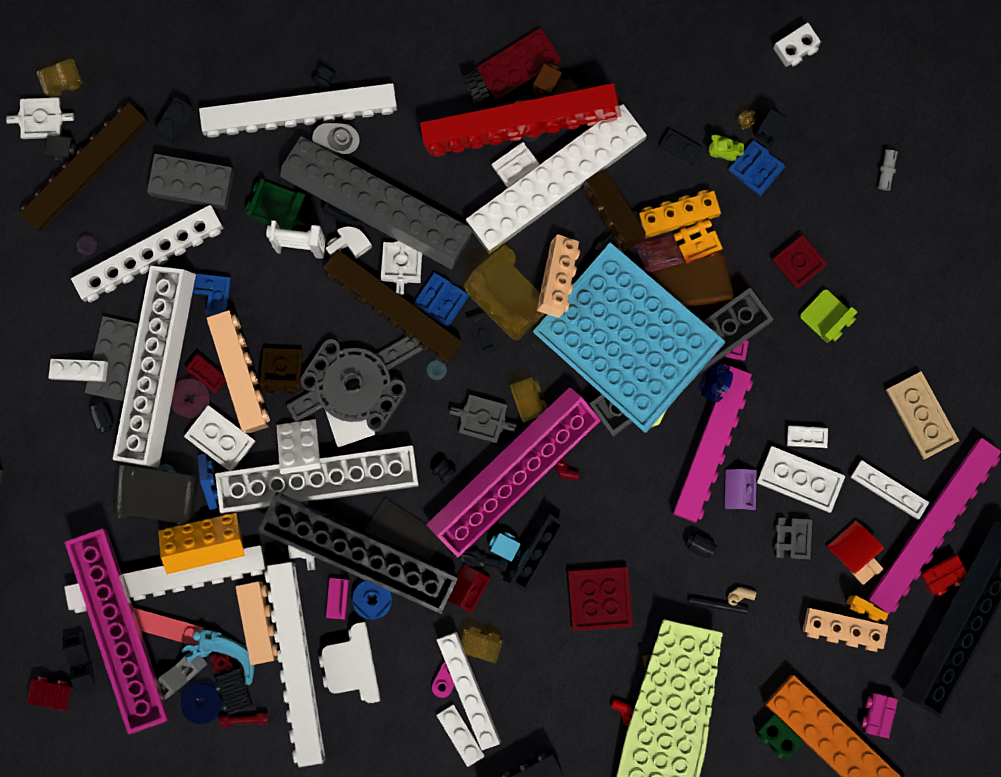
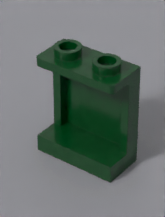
M261 178L260 182H256L253 193L255 195L253 200H249L246 211L248 212V217L270 226L273 220L277 222L280 229L294 231L307 199L305 194L289 191L268 183Z

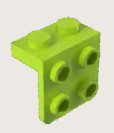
M823 290L802 312L800 318L828 343L831 340L836 341L843 334L840 330L845 325L849 327L856 320L854 315L857 311L853 307L848 309L828 290Z

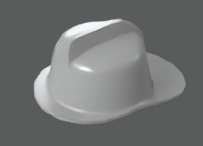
M344 123L321 124L314 130L312 136L313 143L335 154H350L354 152L360 141L356 129Z

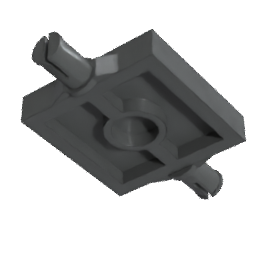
M469 395L468 402L463 409L451 407V410L454 411H450V414L461 417L460 434L497 444L499 434L503 429L515 432L516 424L505 421L507 409L505 404Z

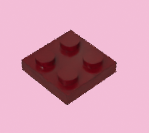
M803 235L772 259L796 290L828 265Z

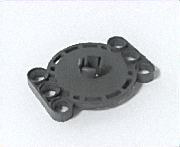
M333 339L326 340L301 377L302 387L307 391L316 390L319 402L331 416L346 422L367 420L369 429L374 432L382 431L407 392L406 386L402 381H390L387 367L374 353L359 348L341 350L338 342ZM329 344H335L337 350L335 353L329 354L326 352V347ZM348 352H360L361 355H349ZM366 354L372 356L377 361L373 362L366 358ZM317 361H325L326 367L323 370H317L315 368ZM380 364L384 368L386 375L382 376L378 368ZM307 377L315 378L313 386L307 387L305 385ZM351 379L360 381V389L348 391L346 385ZM399 384L403 387V391L396 395L392 392V387ZM321 395H325L329 403L327 406L322 401ZM384 401L392 403V408L389 411L382 410L381 405ZM331 409L341 413V416L334 414ZM346 416H358V418L351 419L346 418ZM375 417L380 418L382 421L381 425L377 428L372 427L370 423Z

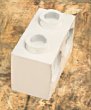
M809 23L778 41L774 46V50L786 67L790 64L795 66L802 61L801 57L808 54L810 56L818 51L821 41ZM808 38L811 44L805 45L801 39ZM791 48L794 50L795 54L788 55L785 49Z

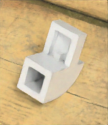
M343 227L337 230L340 238L336 237L329 241L326 250L332 257L337 249L341 251L348 246L357 259L371 249L372 245L359 229Z

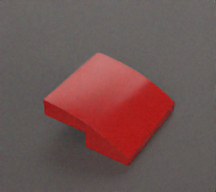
M857 521L851 524L827 546L829 551L841 560L843 565L854 574L884 549L883 545Z

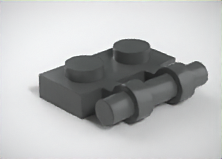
M778 518V526H775V532H777V543L774 546L776 558H784V550H790L791 559L810 560L812 520L791 519V526H785L786 518ZM785 532L791 533L790 544H785Z

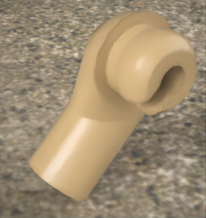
M737 587L729 593L727 599L730 605H737L743 598L755 600L757 591Z

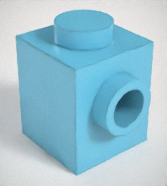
M504 532L503 535L499 533L498 537L494 535L489 546L492 547L491 552L512 562L521 544L514 541L515 536Z

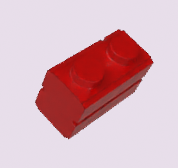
M953 555L921 573L920 577L930 595L936 593L939 596L948 591L946 587L952 584L954 587L960 585L967 572L958 555Z

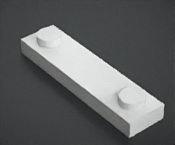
M862 460L850 477L917 520L920 519L929 504L928 501Z

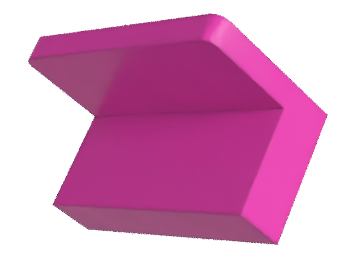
M329 578L326 618H347L349 579Z

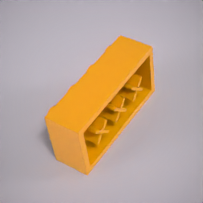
M237 513L158 531L161 559L166 574L245 556L242 530Z

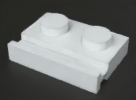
M522 142L495 161L492 167L507 188H509L540 164L525 146L524 142Z

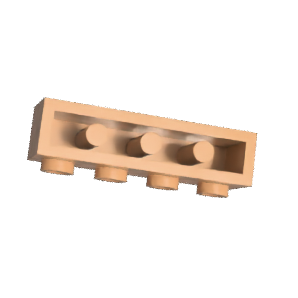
M558 234L551 241L537 311L557 318L564 312H567L570 301H567L568 295L571 294L573 289L571 280L575 276L577 269L574 266L575 260L578 259L580 249H578L579 241Z
M263 582L236 586L250 665L278 660L277 651L279 648L274 643L273 638L275 627L270 622L271 607L267 605L266 597H268L267 586L263 585Z
M807 608L802 632H807V637L819 639V635L827 637L826 641L838 643L839 640L846 641V645L858 648V644L865 645V650L877 652L878 649H884L888 625Z

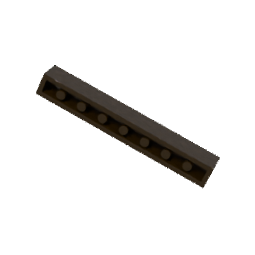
M130 103L122 105L117 110V115L113 119H108L103 125L104 128L99 133L93 134L89 139L90 142L76 152V157L72 161H67L62 166L63 170L58 175H53L48 181L49 184L44 189H39L34 195L35 198L30 203L27 202L23 205L19 215L40 234L149 122Z
M338 249L323 267L326 273L325 276L330 281L334 282L336 280L339 282L341 289L348 294L350 292L357 296L356 300L361 304L366 305L367 303L372 307L371 311L377 316L381 317L383 315L388 319L387 323L392 327L402 329L404 331L402 334L408 339L412 340L414 338L419 342L418 346L426 352L429 350L435 354L434 358L440 363L446 362L450 364L463 347L462 341Z

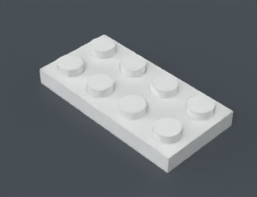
M771 446L757 484L831 513L845 476Z

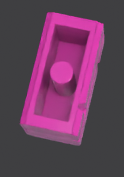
M872 693L871 697L868 696L866 701V708H868L867 716H863L861 727L864 728L863 732L889 739L898 699Z

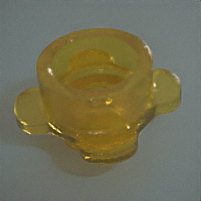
M745 110L739 116L737 122L742 126V130L754 124L756 116L753 110Z

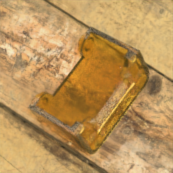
M504 245L473 271L465 282L464 287L468 295L513 340L518 341L546 314L537 311L541 292L513 266L516 262L515 254Z

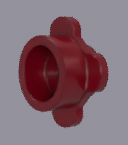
M222 653L211 656V662L214 664L213 671L216 674L224 670L230 671L233 668L229 655Z

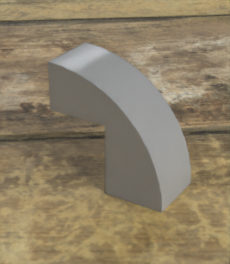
M191 652L188 653L176 666L157 680L164 701L207 665L202 657L198 656L191 662H186L185 659L192 656Z

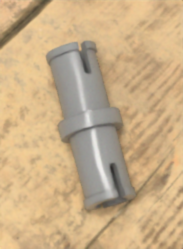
M885 150L884 163L880 168L882 173L878 189L890 191L892 177L896 172L894 167L898 152Z

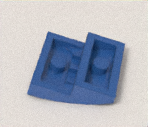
M753 140L744 150L743 155H740L729 168V171L748 188L761 196L782 172L785 165L770 155L767 149Z
M434 273L413 306L448 328L469 295L452 285L448 280Z

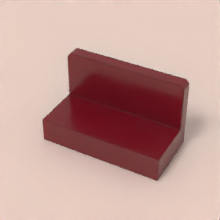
M464 564L458 574V579L448 601L472 613L491 578Z

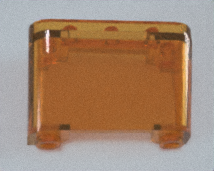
M721 252L709 254L710 257L663 263V260L653 261L647 268L648 275L685 307L706 304L715 305L719 301L724 305L734 300L726 256L721 255Z

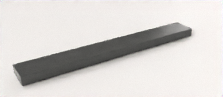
M404 337L375 355L382 360L387 370H390L423 351V349L418 346L419 342L414 338L410 340ZM371 356L370 358H368V359H370V360L373 361V362H376V361H377V360L374 359L372 356ZM380 364L378 368L380 369L381 373L383 374L385 371H384V368H383V367L381 366V364ZM357 379L349 380L346 385L347 390H355L360 387V381ZM316 390L310 391L286 405L295 422H299L323 408L319 402ZM321 395L322 401L327 406L329 403L325 395Z

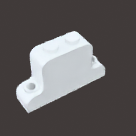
M366 622L353 625L351 629H348L349 642L326 646L322 650L319 662L320 667L325 669L326 675L322 676L324 687H328L332 693L359 689L361 700H365L368 703L379 702L381 699Z

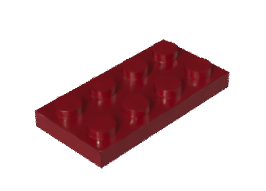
M540 28L475 69L480 71L485 86L495 102L536 78L544 64L555 66L561 62V58Z

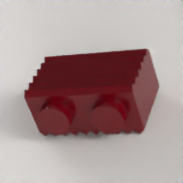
M37 676V679H31L26 703L67 711L70 706L73 686H68V681L57 680V683L49 682L48 677Z

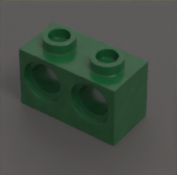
M772 714L757 730L760 734L758 738L766 746L768 743L775 748L773 753L780 759L784 757L789 760L804 743L775 714ZM773 725L776 727L777 732L774 736L769 737L767 735V728ZM788 739L791 742V748L784 751L781 744L784 740Z

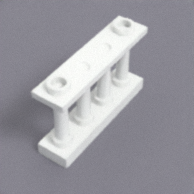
M272 220L271 226L267 227V238H269L272 247H274L277 253L281 254L282 247L311 250L315 258H324L326 239L320 226L312 225L311 231L308 230V232L280 229L277 222Z

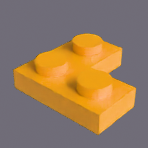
M849 596L846 602L851 605L849 609L859 614H864L865 612L869 614L867 618L877 623L879 620L885 621L888 613L874 607V604L858 596Z

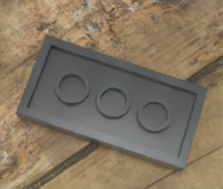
M103 316L92 361L108 362L106 382L87 381L85 393L124 402L139 324Z

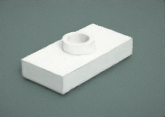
M788 426L787 446L827 448L828 428Z

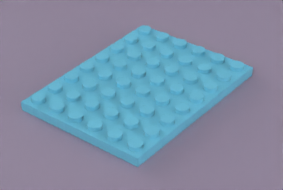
M611 243L607 245L574 283L572 292L568 295L567 301H570L567 312H564L559 318L547 315L533 331L645 433L725 343L721 337Z

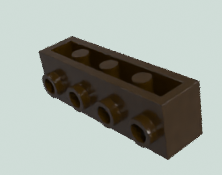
M603 171L585 180L584 195L593 203L596 214H600L605 228L613 234L615 244L625 251L643 242L646 234L645 230L608 173Z

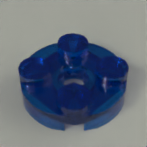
M723 363L716 365L714 368L710 367L706 373L707 380L701 390V395L714 403L723 399L721 397L722 393L728 392L733 380V372L729 370L731 367Z
M198 684L188 688L183 694L181 700L182 713L187 720L194 724L209 723L219 715L222 700L215 688L210 685ZM198 699H199V700H203V699H204V700L206 701V702H205V705H206V708H205V709H204V708H200V709L197 708L198 703H197L196 701H197Z

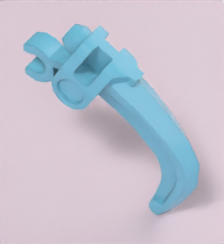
M204 629L196 631L193 634V639L197 641L196 646L190 645L182 649V652L190 651L192 653L191 657L185 659L186 662H191L198 656L206 657L212 651L234 657L243 666L245 684L250 685L252 683L254 665H250L247 647L235 640L222 636L221 633Z

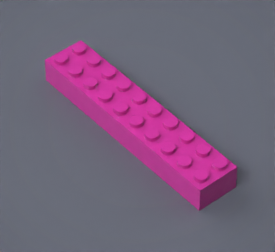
M569 387L426 525L458 558L601 420L585 400Z
M100 529L66 541L65 545L128 734L170 721L108 531Z

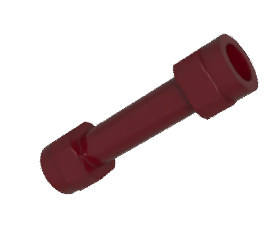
M268 712L249 716H219L220 728L231 727V725L269 724Z

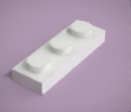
M51 359L49 379L106 382L108 362Z
M454 705L437 714L438 719L467 767L485 757Z

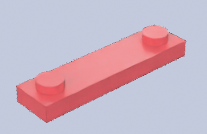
M133 608L140 630L143 632L196 646L197 641L193 639V634L204 629L201 626Z

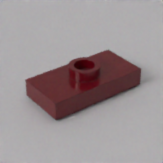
M199 354L185 368L215 394L226 383L225 376Z

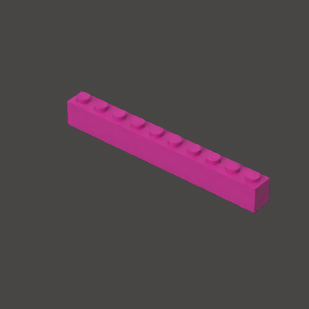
M983 438L977 439L867 598L868 602L888 614L896 611L900 605L898 600L901 596L905 597L910 591V583L913 579L917 580L922 573L921 567L923 564L930 562L933 557L932 551L934 548L941 546L945 540L943 535L946 531L950 532L955 526L956 522L954 519L957 515L961 516L967 508L965 504L968 499L972 500L977 494L978 489L976 488L979 483H984L988 478L989 473L987 472L990 467H995L999 462V454L1001 453L999 449Z

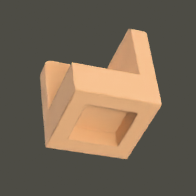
M873 558L856 574H852L861 584H865L874 575L879 574L883 568Z

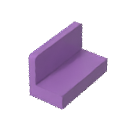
M726 470L725 509L756 510L757 470Z

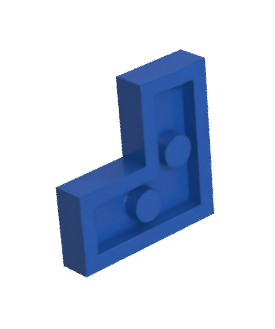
M196 274L192 294L208 296L206 315L213 316L227 311L231 278Z
M206 454L198 455L200 482L209 510L216 509L218 493L217 488L213 487L215 485L212 473L214 472L212 461H208Z

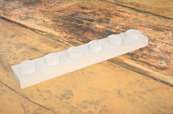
M457 632L438 638L437 642L481 750L499 745L501 740Z

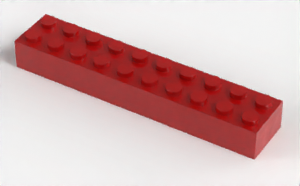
M614 83L421 122L420 125L425 148L430 155L438 157L445 155V152L453 151L458 153L464 151L465 148L472 147V149H478L490 143L491 145H498L502 141L509 139L510 141H518L524 136L537 137L541 135L540 133L544 132L557 133L560 129H576L579 125L583 124L591 126L598 124V121L606 120L611 122L617 120L618 117H622L618 93Z

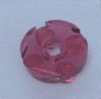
M184 379L174 386L171 406L180 416L197 418L209 405V390L202 382L196 379ZM187 394L195 395L194 403L185 402Z

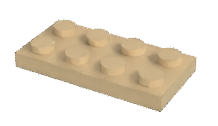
M922 371L886 390L923 460L959 441Z

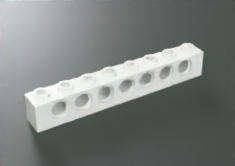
M209 205L71 278L81 299L85 302H92L99 298V294L115 290L117 288L116 285L132 281L134 279L133 276L149 272L150 266L162 265L169 261V257L173 255L179 256L186 252V248L202 244L204 242L203 239L219 235L221 233L220 230L224 228L214 209ZM199 223L206 225L202 232L196 231V226ZM181 233H188V238L185 241H179ZM168 241L171 243L168 250L161 249V245L164 242ZM153 251L151 259H144L145 252ZM135 260V267L128 269L127 262ZM118 269L117 277L110 278V271ZM100 278L101 284L98 287H92V281Z

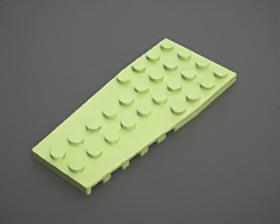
M666 619L663 620L626 733L616 777L700 776L708 737V724L711 717V704L715 690V677L718 670L717 664L718 657L720 656L721 637L723 636L720 631Z

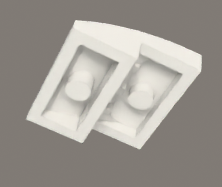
M331 409L334 414L341 416V413ZM326 411L337 447L375 435V432L369 429L367 420L361 422L341 421ZM346 416V418L352 419L358 418V416Z

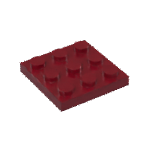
M628 567L568 571L573 631L633 627Z

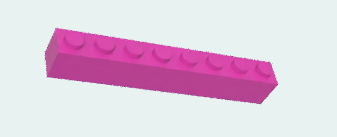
M731 366L728 367L673 515L696 523L697 519H702L705 511L702 508L704 501L708 502L712 492L709 490L711 482L715 483L719 472L716 469L718 464L722 465L726 454L723 453L725 445L729 446L733 435H730L732 427L736 428L740 417L737 416V413L745 405L746 398L743 397L746 391H750L753 380L750 379L752 374Z

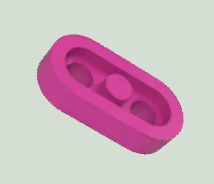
M446 662L443 663L432 685L433 693L440 698L447 697L455 685L451 674L447 671L448 666ZM440 684H444L446 686V690L441 692L439 691L438 686Z

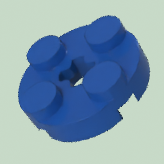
M364 581L354 590L353 606L355 611L365 619L374 620L381 618L391 608V591L369 581ZM368 595L377 596L376 605L373 603L369 605L367 603L369 601Z

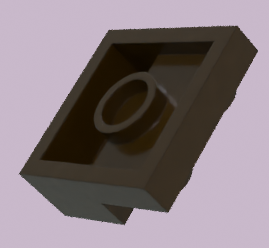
M263 348L260 377L261 390H264L267 394L284 391L285 394L294 395L296 392H301L303 350Z

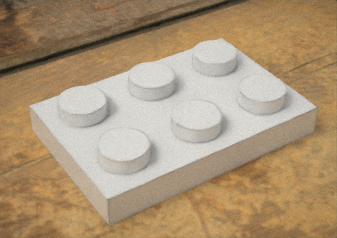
M209 405L184 436L228 471H234L256 442Z
M316 419L277 425L281 474L320 469Z

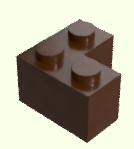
M544 64L533 84V94L544 98L578 91V86L574 80L562 78V73L558 67L549 64V66Z

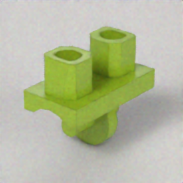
M712 135L713 142L709 146L711 156L736 161L737 156L743 155V143H737V141L719 135Z

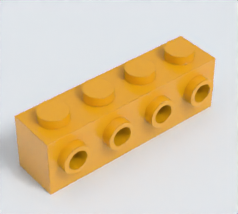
M704 190L698 192V196L692 198L688 195L679 198V201L675 203L667 201L661 203L660 207L655 209L652 206L642 209L638 219L646 232L645 239L693 225L699 221L703 222L719 217L721 211L715 192Z

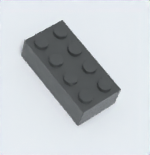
M154 154L147 193L151 197L202 206L211 205L214 208L227 210L234 171L232 167Z

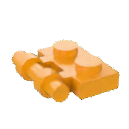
M709 219L703 222H696V225L687 229L684 227L679 230L680 232L673 234L675 241L683 239L685 244L680 245L678 248L686 265L723 249L716 232L707 233L706 231L707 228L712 226ZM697 232L700 233L701 237L691 240L690 235Z

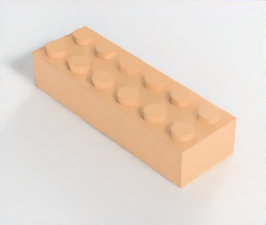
M230 311L207 317L242 431L245 434H249L269 427L267 423L270 422L268 411L262 407V403H265L262 392L256 388L259 382L256 373L250 369L253 363L250 354L244 350L247 344L242 333L238 331L241 328L238 317Z

